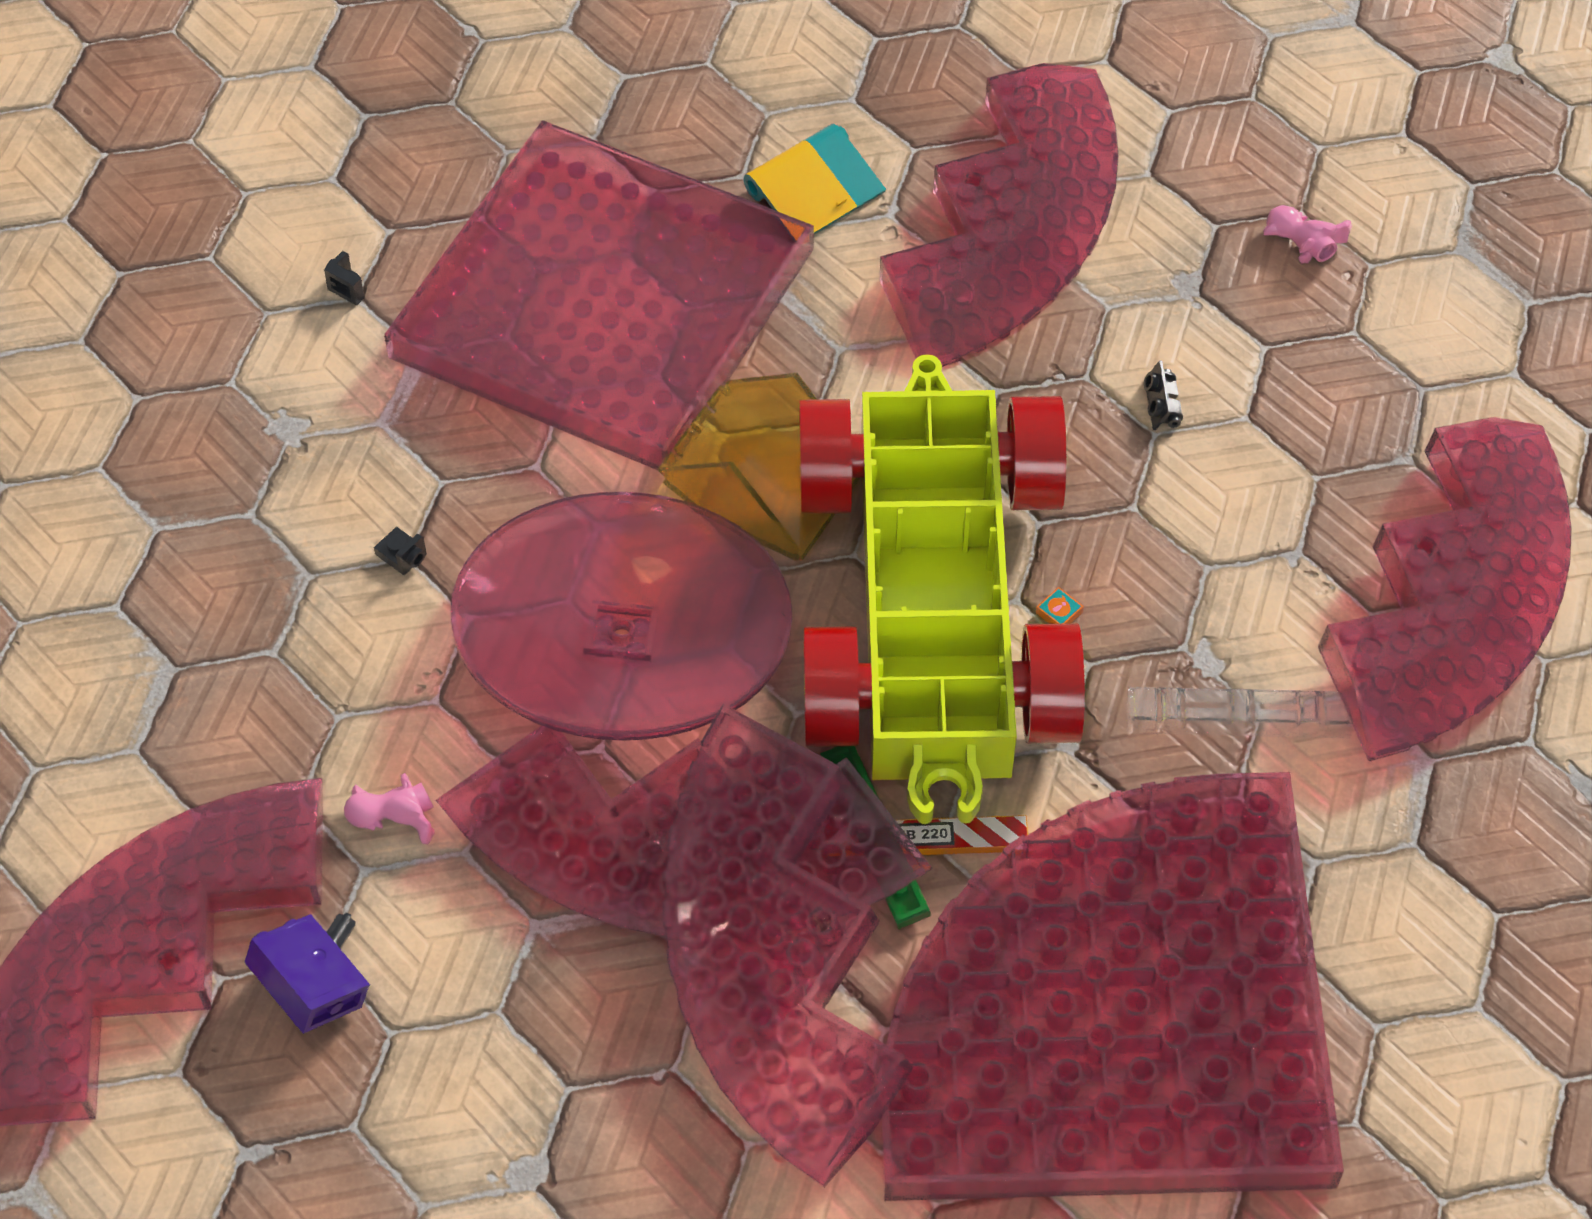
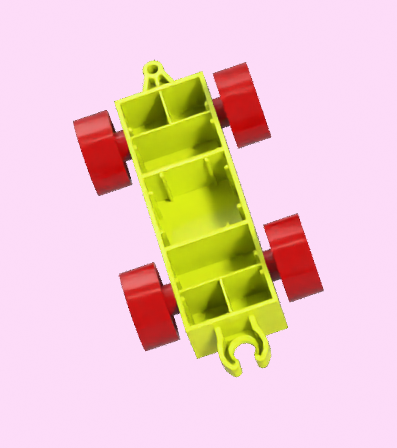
M926 354L914 360L912 376L905 391L862 392L861 434H851L850 399L799 400L801 514L851 513L852 478H862L868 663H858L857 627H804L805 747L858 746L859 710L870 709L872 780H909L907 789L908 805L911 813L922 824H928L933 819L934 801L930 798L928 792L931 785L941 780L951 781L961 791V796L957 801L958 820L962 823H970L980 810L983 789L981 778H1012L1017 738L1015 707H1022L1023 729L1027 744L1080 743L1082 740L1085 709L1083 644L1079 624H1025L1022 634L1021 661H1012L1000 476H1007L1011 511L1063 509L1067 464L1065 412L1061 396L1010 397L1007 412V432H998L995 390L952 391L942 373L941 361L933 355Z

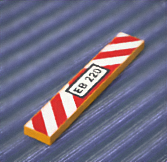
M1027 815L974 817L970 823H962L958 818H933L928 824H922L917 819L889 820L905 856L1029 852ZM851 821L816 823L817 858L866 857Z

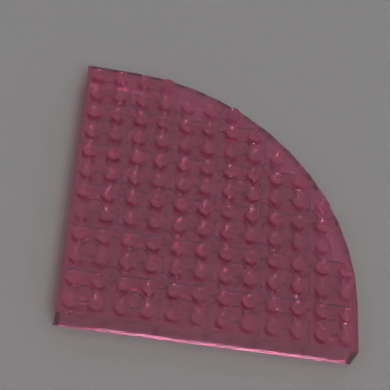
M1290 772L1229 773L1174 777L1171 782L1156 784L1155 781L1141 784V788L1124 792L1120 789L1111 792L1109 797L1094 802L1087 800L1067 810V814L1052 821L1047 819L1041 823L1040 828L1027 836L1022 835L1003 849L1002 854L989 865L985 864L971 877L968 885L962 892L947 904L930 934L924 938L915 961L912 962L903 981V987L893 1012L882 1074L881 1146L884 1201L1338 1188L1344 1169Z

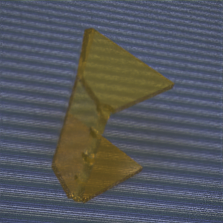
M798 373L728 380L725 386L719 385L707 401L708 406L715 411L714 414L705 405L690 424L691 428H687L673 447V450L681 458L679 459L670 451L658 467V471L665 477L663 483L703 517L794 561L804 560L836 514H801L799 400H816L817 398ZM852 478V489L860 478Z

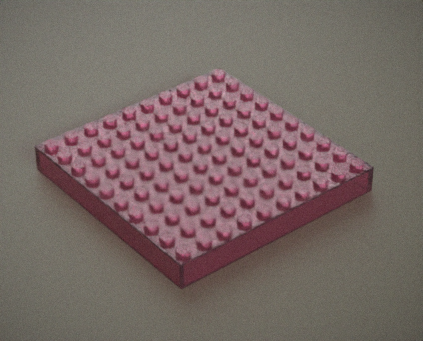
M542 120L385 332L384 337L388 358L668 474L813 252L814 225Z

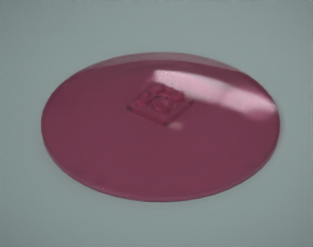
M599 492L576 495L537 506L507 521L489 534L468 557L457 577L451 600V629L455 646L471 676L489 695L514 713L536 724L575 736L602 740L625 741L668 737L703 727L729 715L759 693L773 677L788 648L792 628V605L785 578L767 550L754 537L740 526L704 507L667 496L638 492ZM623 629L629 633L621 635L615 633V631Z

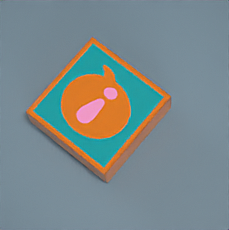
M1058 587L1036 607V614L1049 624H1070L1083 613L1084 606Z

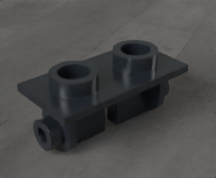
M1161 360L1144 378V389L1148 399V414L1151 417L1152 428L1155 431L1162 423L1175 428L1180 426L1183 420L1180 400H1176L1179 396L1176 375L1172 370L1164 369Z

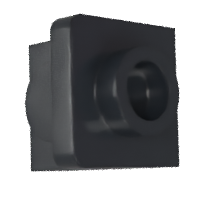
M342 251L335 259H331L324 269L327 289L357 306L365 298L362 279L356 272L351 270L349 254Z
M397 526L374 547L375 555L402 575L408 573L412 568L418 567L427 555L424 538L420 534H416L412 538Z

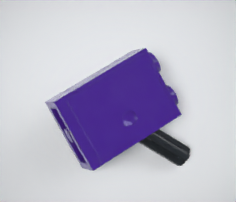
M349 913L344 915L338 914L327 932L310 914L298 920L291 919L283 926L269 932H260L250 941L244 963L302 1034L358 1010L363 1006L370 984L341 950L356 926V921L351 918Z

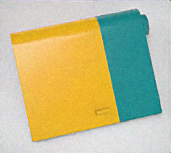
M836 124L828 125L748 172L743 177L744 185L751 197L756 201L766 199L798 243H801L886 191L884 185L849 140L846 130Z

